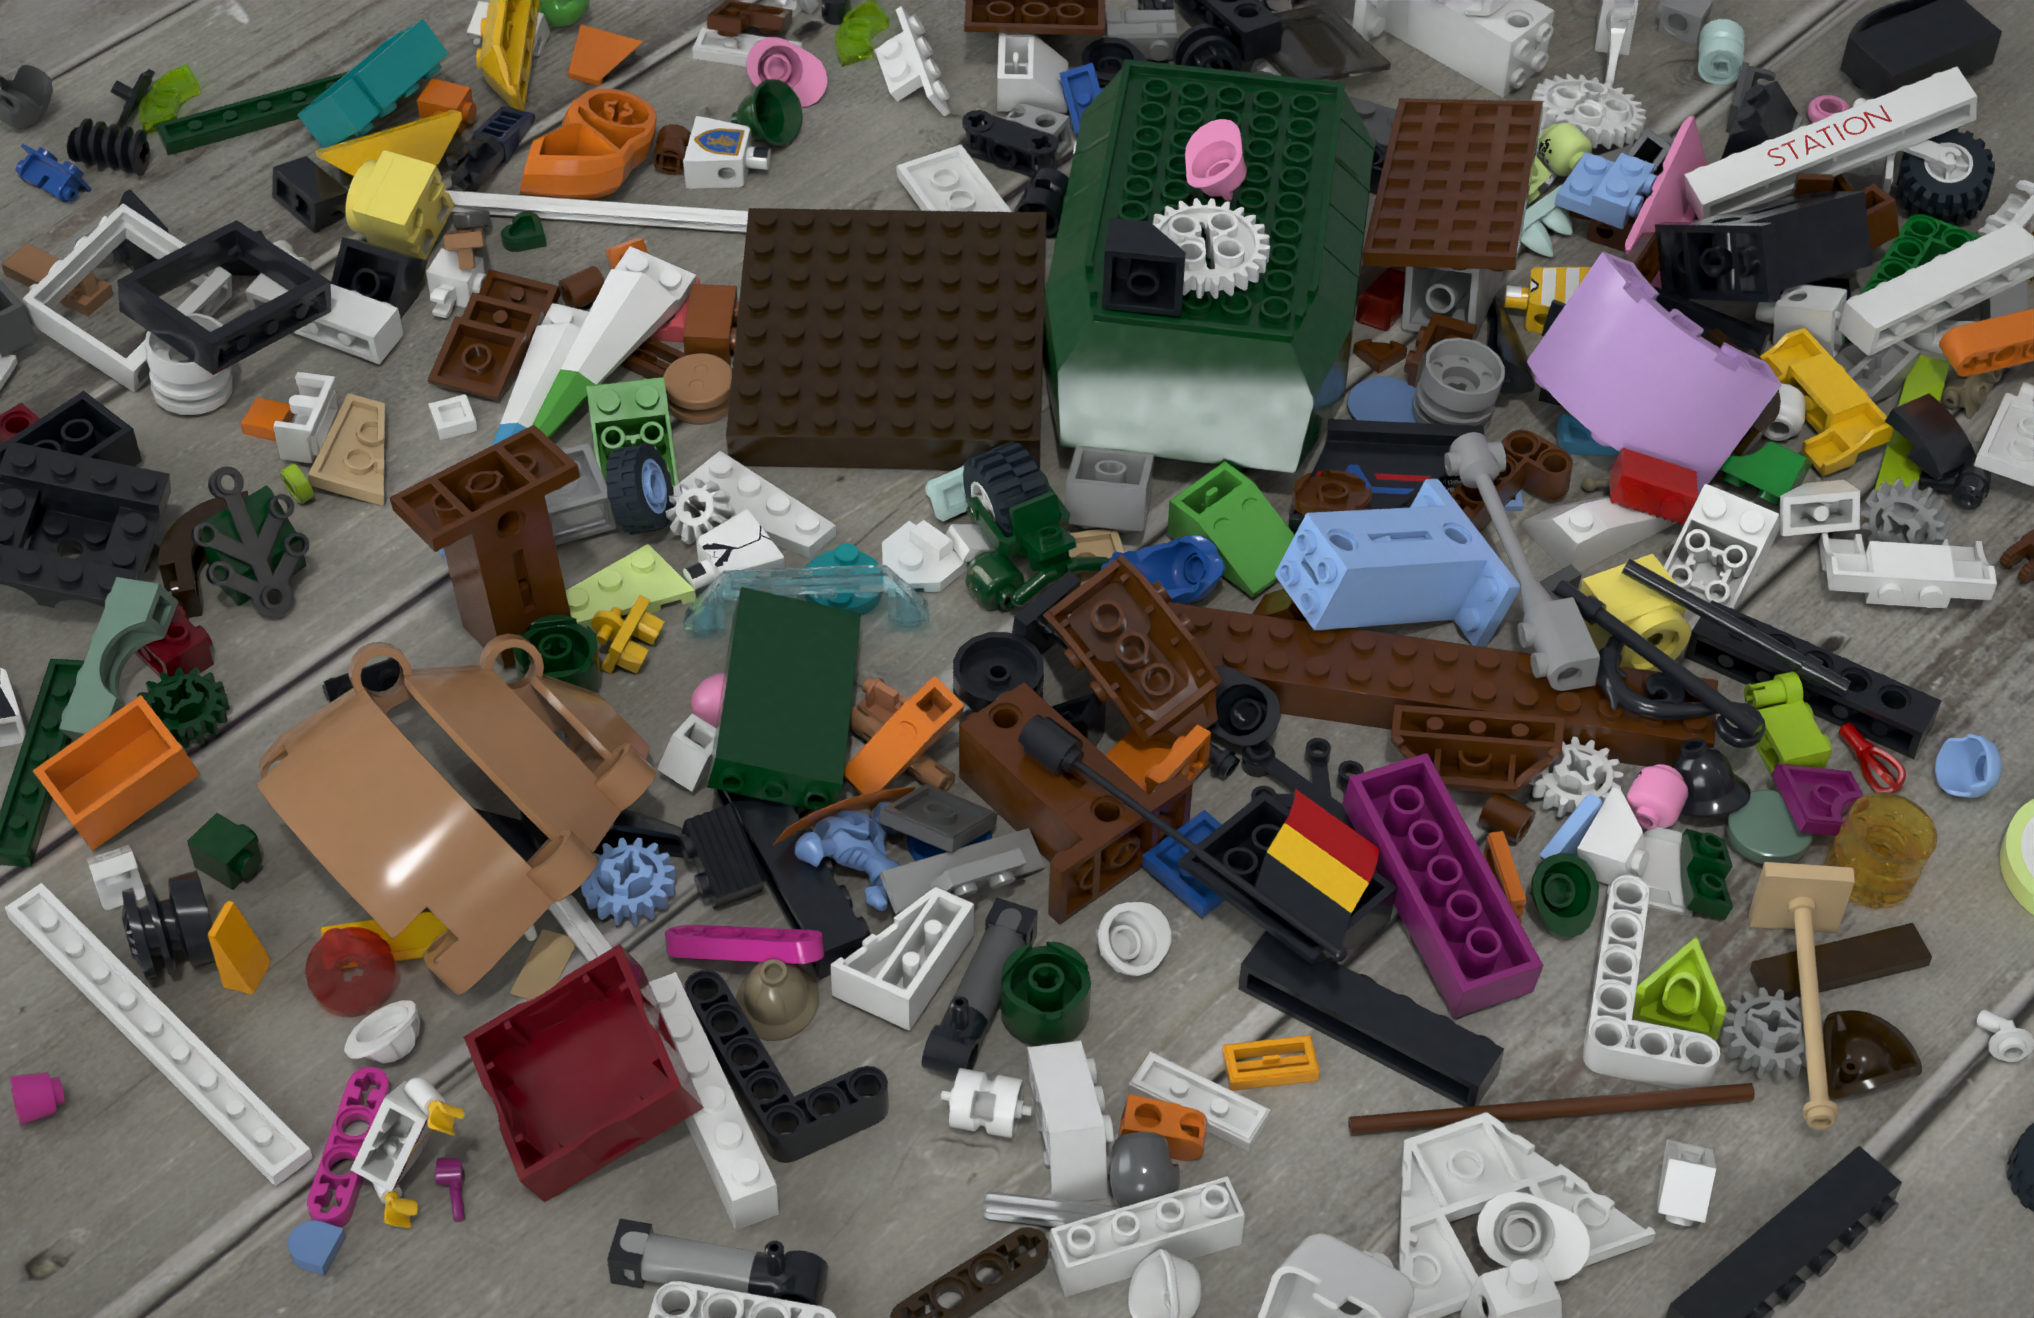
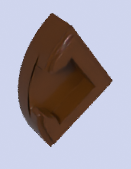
M1365 339L1354 343L1353 353L1379 374L1405 359L1407 347L1392 340L1388 344Z

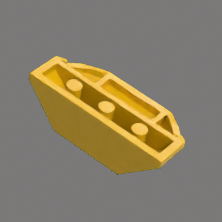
M491 0L488 4L487 16L481 20L480 31L483 43L482 48H478L476 52V65L478 69H482L487 84L511 108L525 111L540 0Z
M448 110L318 149L315 152L317 158L353 177L365 162L369 160L378 161L383 150L437 165L440 163L462 120V115L460 111Z

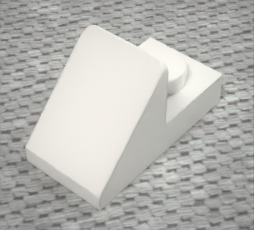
M129 845L86 858L102 907L105 910L122 906V891L133 888L137 900L145 897L146 893L137 869L138 866Z

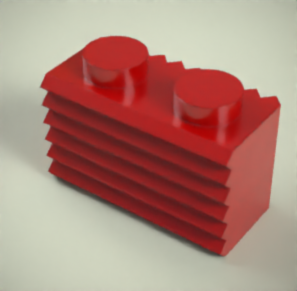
M1622 448L1609 473L1610 501L1612 504L1618 502L1619 506L1625 504L1626 508L1633 507L1634 511L1640 509L1641 513L1648 512L1649 516L1655 514L1656 518L1662 516L1664 520L1670 519L1671 523L1677 521L1679 525L1684 524L1698 497L1697 471Z

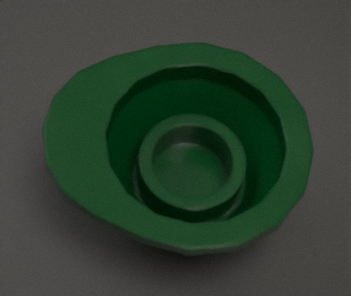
M1558 853L1548 856L1537 866L1532 877L1531 892L1529 894L1532 895L1535 908L1548 930L1557 936L1572 938L1583 934L1590 927L1598 904L1599 885L1595 872L1585 860L1575 854Z

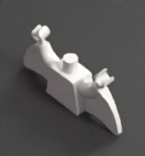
M1600 0L1594 51L1608 53L1605 83L1611 82V88H1613L1619 54L1629 56L1638 0Z

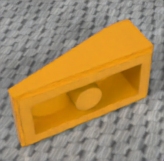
M227 901L212 925L208 938L223 987L246 994H253L256 992L271 962L265 948L236 904L232 901Z

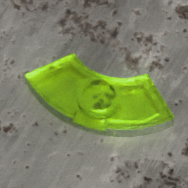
M868 0L853 8L844 16V22L836 30L835 51L842 67L872 58V39L879 32L889 28V17L876 0Z
M188 64L177 67L161 76L152 84L153 89L147 96H143L141 99L139 118L141 127L147 132V135L157 132V124L177 119L181 106L189 99L201 94L199 83Z

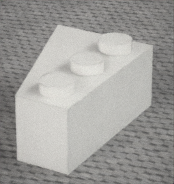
M934 887L895 916L892 925L877 936L872 933L862 941L860 949L845 960L840 957L830 965L832 996L910 1031L974 936V903Z
M1081 1041L1027 1047L1029 1085L1038 1131H1042L1047 1152H1043L1045 1168H1050L1051 1198L1077 1202L1107 1199L1106 1143L1113 1142V1127L1110 1115H1102L1105 1113L1102 1086L1094 1087V1085H1097L1094 1058H1086Z

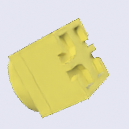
M383 150L378 161L369 160L356 172L347 195L346 220L350 229L364 234L369 243L427 260L455 205L450 194L444 192L446 185L441 182L442 176L435 164Z
M1654 554L1633 560L1677 585ZM1626 563L1582 580L1580 589L1582 593L1588 597L1593 595L1606 604L1608 612L1675 660L1685 649L1691 636L1690 625L1683 618L1685 608L1622 574L1621 572ZM1584 620L1599 652L1600 649L1605 648L1609 637L1613 635L1598 624L1591 625ZM1624 644L1621 651L1622 662L1620 666L1660 671Z

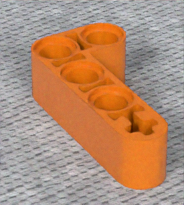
M2034 308L1952 328L1942 336L1939 341V347L1961 377H1969L2034 361Z

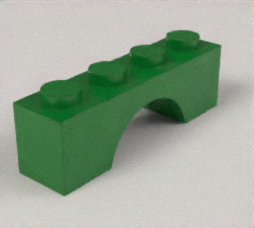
M1770 441L1761 450L1753 454L1729 456L1720 470L1725 472L1722 477L1723 480L1742 489L1746 482L1760 488L1757 496L1779 505L1781 495L1802 485L1813 460Z

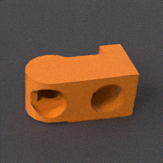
M1128 1094L1121 1116L1118 1138L1122 1135L1136 1132L1157 1133L1167 1139L1171 1158L1180 1161L1196 1160L1204 1152L1207 1117L1199 1110L1184 1107L1181 1104Z

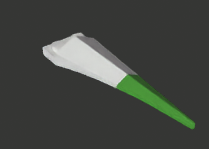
M630 246L616 268L610 270L532 425H535L550 439L587 399L586 386L600 385L644 341L679 311L690 294L691 285L696 284V275Z

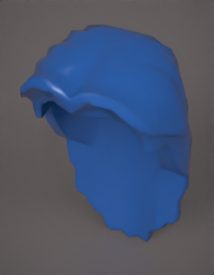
M1188 535L1168 543L1144 547L1138 551L1114 552L1112 557L1109 558V563L1101 566L1102 570L1120 555H1123L1151 584L1157 580L1171 597V603L1185 605L1200 602L1211 595L1226 571L1225 563L1218 555L1217 547L1212 541L1201 535Z

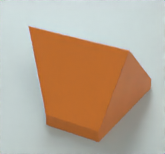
M581 24L568 70V77L601 86L603 77L610 74L611 70L642 44L643 41Z

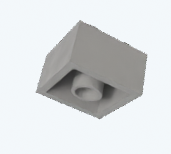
M1076 446L1066 480L1065 507L1070 513L1069 524L1081 529L1101 527L1118 529L1120 533L1143 532L1152 496L1154 454Z

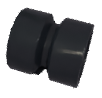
M1043 168L1036 171L1014 212H1046V237L1054 234L1060 225L1064 196H1066L1069 182L1068 176L1059 170Z

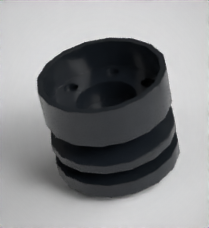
M197 870L168 878L169 899L160 901L151 883L144 884L148 904L139 907L133 888L122 891V922L132 957L142 969L146 981L158 978L153 958L162 955L168 974L175 973V952L184 950L193 968L215 962L208 938V933L213 924Z

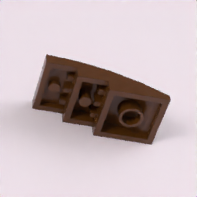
M489 269L479 294L472 292L462 317L455 316L427 379L429 384L500 401L519 375L536 327L542 324L551 304H557L561 295L559 287Z

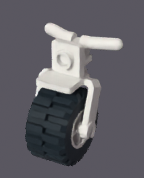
M1859 98L1855 100L1853 107L1861 105L1867 100ZM1955 128L1849 170L1846 173H1855L1859 176L1880 175L1882 176L1881 189L1889 195L1891 186L1896 187L1897 197L1902 198L1901 205L1904 210L1911 209L1910 216L1927 215L1946 223L1953 222L1957 226L1963 224L1964 218L1973 219L1976 217L1977 211H1982L1994 177L1995 162L1992 161L1993 154L1991 150L1984 149L1986 143L1981 138L1975 140L1973 139L1974 133L1967 130L1965 133L1958 132L1959 128ZM1902 151H1904V152H1903V155H1902V160H1901L1900 168H1899V167H1898L1899 160H1900V158H1901Z

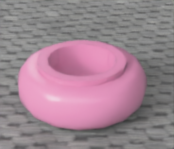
M1823 95L1816 97L1810 102L1807 114L1809 120L1815 123L1828 118L1834 113L1848 110L1850 106L1839 97Z

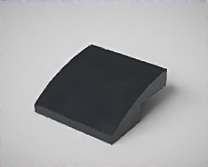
M1930 393L1893 408L1885 419L1887 424L1914 444L1907 458L1936 481L1961 470L1965 462L1971 458H1977L1967 435L1959 423Z

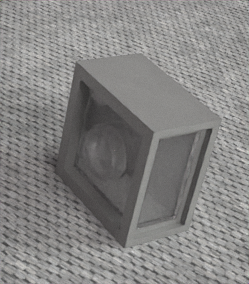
M589 443L562 449L578 464L581 478L545 496L555 545L616 529L614 513H612L611 504L607 496V484Z

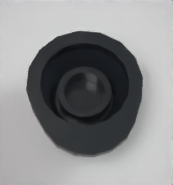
M1108 37L1093 41L1085 48L1082 54V66L1093 62L1100 87H1106L1123 68L1125 59L1146 62L1147 59L1136 46L1127 40Z

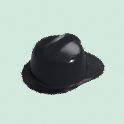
M1226 666L1215 667L1223 682L1218 687L1216 696L1218 720L1207 730L1233 744L1243 747L1258 745L1267 740L1277 729L1281 718V704L1276 694L1266 685L1236 669Z

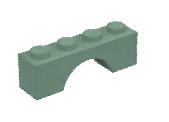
M116 577L113 588L106 597L105 609L98 627L92 634L91 645L84 664L78 671L76 685L70 701L62 713V722L59 730L73 741H76L125 706L119 689L120 676L125 664L142 646L165 638L178 600L158 583Z

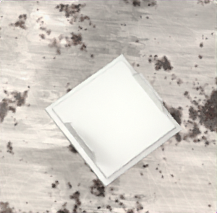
M1659 827L1652 830L1647 829L1643 836L1645 851L1649 852V862L1642 876L1637 875L1636 877L1641 878L1649 887L1648 907L1692 917L1693 911L1686 909L1682 890V832ZM1608 884V889H1607V893H1606V896H1607V897H1608V895H1609V890H1610V887H1611V885H1609V884Z

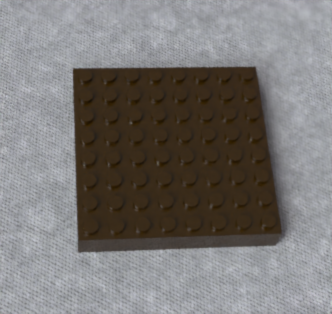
M749 208L726 430L728 456L743 466L955 470L964 466L967 459L1014 441L1028 451L1040 469L1046 212Z

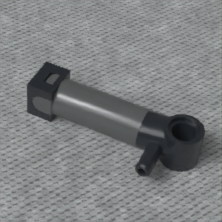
M998 897L996 898L985 920V934L951 1000L940 1026L935 1025L929 1034L922 1055L921 1064L923 1068L956 1078L960 1068L974 1069L980 1050V1043L1001 1001V978L1004 963L1018 948L1031 943L1033 946L1037 937L1038 910Z

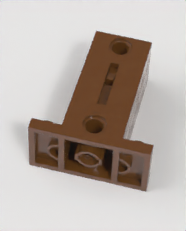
M535 425L390 497L393 511L434 552L444 548L462 625L483 648L496 636L504 634L519 635V633L522 636L530 629L529 624L541 617L550 615H567L571 617L545 496L581 477L578 464ZM507 648L500 652L495 659L504 669L515 664L513 648Z
M1024 682L1011 691L1003 692L993 703L979 712L969 714L959 724V778L1016 831L1030 829L1039 853L1050 862L1048 915L1060 925L1142 869L1143 855L1169 835L1078 769L1070 774L1065 772L1060 776H1056L1026 754L1024 746L1018 742V738L1027 722L1037 714L1043 718L1051 717L1083 741L1081 751L1084 752L1082 760L1084 764L1175 830H1178L1190 821L1193 783L1180 773L1168 782H1161L1150 794H1147Z

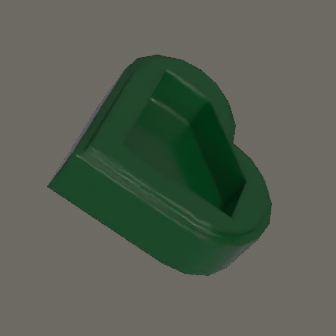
M533 212L517 214L512 219V224L507 225L501 231L502 245L511 252L547 246L541 220Z

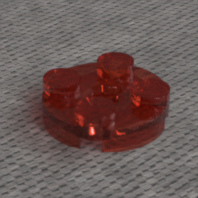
M361 927L332 928L323 934L322 939L310 951L306 962L305 976L311 994L324 1010L337 1016L357 1017L366 1014V1010L372 1009L377 1004L380 1006L387 1001L397 981V967L390 945L377 933ZM350 962H357L358 968L363 970V974L361 976H353L351 982L344 981V974L340 969Z

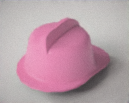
M768 37L755 43L749 51L746 60L747 74L756 87L768 79L781 80L788 84L797 94L801 107H808L816 103L825 93L828 83L826 70L822 62L806 50L785 39Z
M1219 119L1200 127L1191 136L1185 152L1186 178L1189 185L1194 188H1200L1211 197L1222 196L1226 201L1233 199V191L1241 185L1247 174V168L1243 159L1241 133L1238 125L1231 120Z

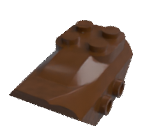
M1120 555L1044 613L1043 616L1068 648L1063 653L1078 672L1085 668L1094 679L1088 685L1103 704L1110 700L1143 742L1152 739L1173 746L1180 736L1186 737L1197 724L1207 730L1218 720L1216 710L1217 689L1223 682V679L1193 637L1198 631L1183 612L1176 616L1167 605L1172 599L1164 587L1157 580L1151 584L1123 555Z

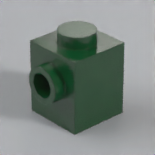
M218 813L212 816L187 840L194 867L231 890H234L244 879L250 878L262 863L258 847L259 839L254 831L244 824L237 825Z

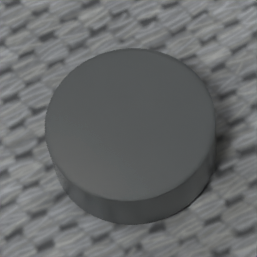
M478 210L453 214L454 228L465 230L490 226V211Z

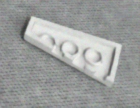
M722 451L717 452L673 487V496L679 497L682 494L680 484H685L690 489L695 478L701 479L704 484L710 480L715 481L720 486V490H726L730 494L731 500L728 504L735 508L736 514L726 518L727 520L749 509L776 546L808 558L813 556L836 536L835 524Z

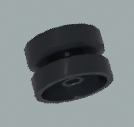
M987 632L972 637L963 644L953 659V694L965 705L959 722L962 723L969 714L979 712L993 703L1003 692L1011 691L1024 682L1043 699L1044 664L1043 657L1037 647L1024 637L1008 632Z

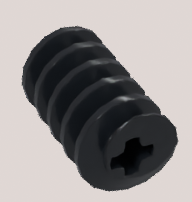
M91 118L83 119L79 127L73 128L66 145L68 157L73 162L81 161L86 165L95 164L100 168L108 167L111 170H122L125 173L135 172L139 176L145 174L150 161V147L145 130H137L134 135L131 127H124L121 131L118 124H111L107 128V124L104 121H98L94 125Z

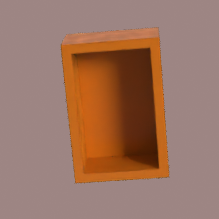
M141 695L33 770L93 851L201 775L184 749Z

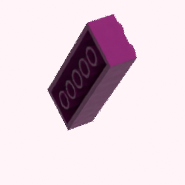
M1425 753L1349 777L1342 806L1356 832L1379 848V857L1375 869L1381 876L1398 887L1394 905L1453 1017L1457 1018L1532 993L1539 979L1543 964L1429 755Z

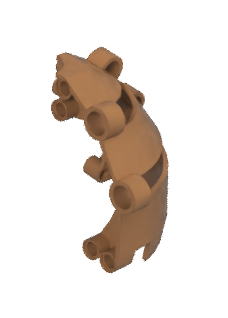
M515 634L496 636L486 644L481 652L479 665L411 669L409 661L401 650L394 645L381 641L366 644L353 655L349 665V679L353 688L280 735L264 753L259 763L262 780L257 784V787L267 801L320 863L393 939L426 907L448 928L429 945L423 954V958L428 968L458 996L468 991L489 972L554 902L563 900L583 884L598 863V857L593 852L620 812L634 803L648 789L657 775V770L646 760L650 746L597 692L544 675V664L541 654L530 641ZM516 647L524 649L528 653L530 660L528 672L518 682L505 683L493 670L494 660L500 652L507 648ZM381 655L397 660L400 674L398 681L393 687L387 691L375 692L362 685L361 672L367 661ZM414 697L478 767L548 837L546 842L527 862L463 798L386 715L391 708ZM552 731H563L565 735L564 742ZM282 760L273 770H271L268 773L269 767L274 762Z

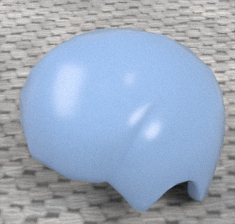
M1967 734V737L1949 738L1944 742L1936 758L1934 772L1938 786L1946 793L1964 798L1983 796L1992 791V788L1997 785L2001 777L2002 759L1997 745L1984 736Z

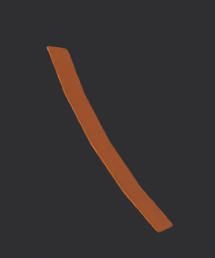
M916 787L868 793L845 799L815 811L789 826L773 846L799 830L816 824L825 817L834 816L837 812L874 808L880 802L886 801L893 803L914 791Z

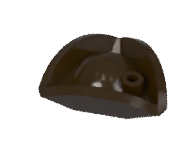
M1857 1010L1836 1011L1827 1015L1823 1027V1042L1828 1096L1831 1098L1853 1097L1899 1083L1922 1073V1064L1913 1045L1890 1022L1874 1014Z

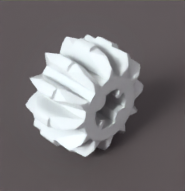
M697 478L694 479L690 489L685 484H680L682 494L679 497L669 496V501L675 507L665 511L666 517L673 521L670 525L671 531L676 536L681 535V540L688 545H691L700 536L727 521L726 518L736 514L735 508L728 504L731 496L726 490H720V486L713 480L704 484L701 479ZM697 513L701 515L700 517L695 518Z

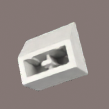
M999 33L997 111L1011 112L1016 105L1022 103L1057 113H1067L1068 105L1059 73L1068 70V61L1035 34Z

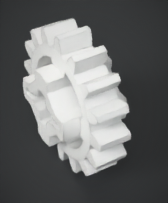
M1573 737L1571 744L1568 745L1563 741L1562 755L1529 783L1534 785L1532 795L1534 798L1544 797L1542 807L1545 810L1553 806L1557 807V817L1560 818L1566 812L1573 813L1589 793L1602 799L1603 805L1613 787L1621 789L1623 773L1618 772L1619 760H1607L1610 750L1608 748L1601 749L1600 751L1595 750V741L1593 740L1587 742L1586 746L1580 745L1577 737ZM1603 783V786L1598 790L1599 784Z

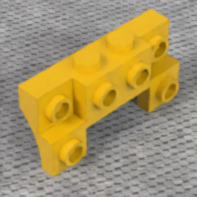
M1805 327L1785 334L1772 348L1760 356L1763 361L1768 363L1780 383L1791 385L1799 389L1804 395L1806 401L1805 419L1819 434L1804 440L1801 452L1805 457L1813 460L1812 465L1822 476L1852 466L1856 463L1858 453L1890 442L1894 428L1885 422L1887 416L1869 398L1867 392L1860 388L1846 373L1844 367L1833 359Z

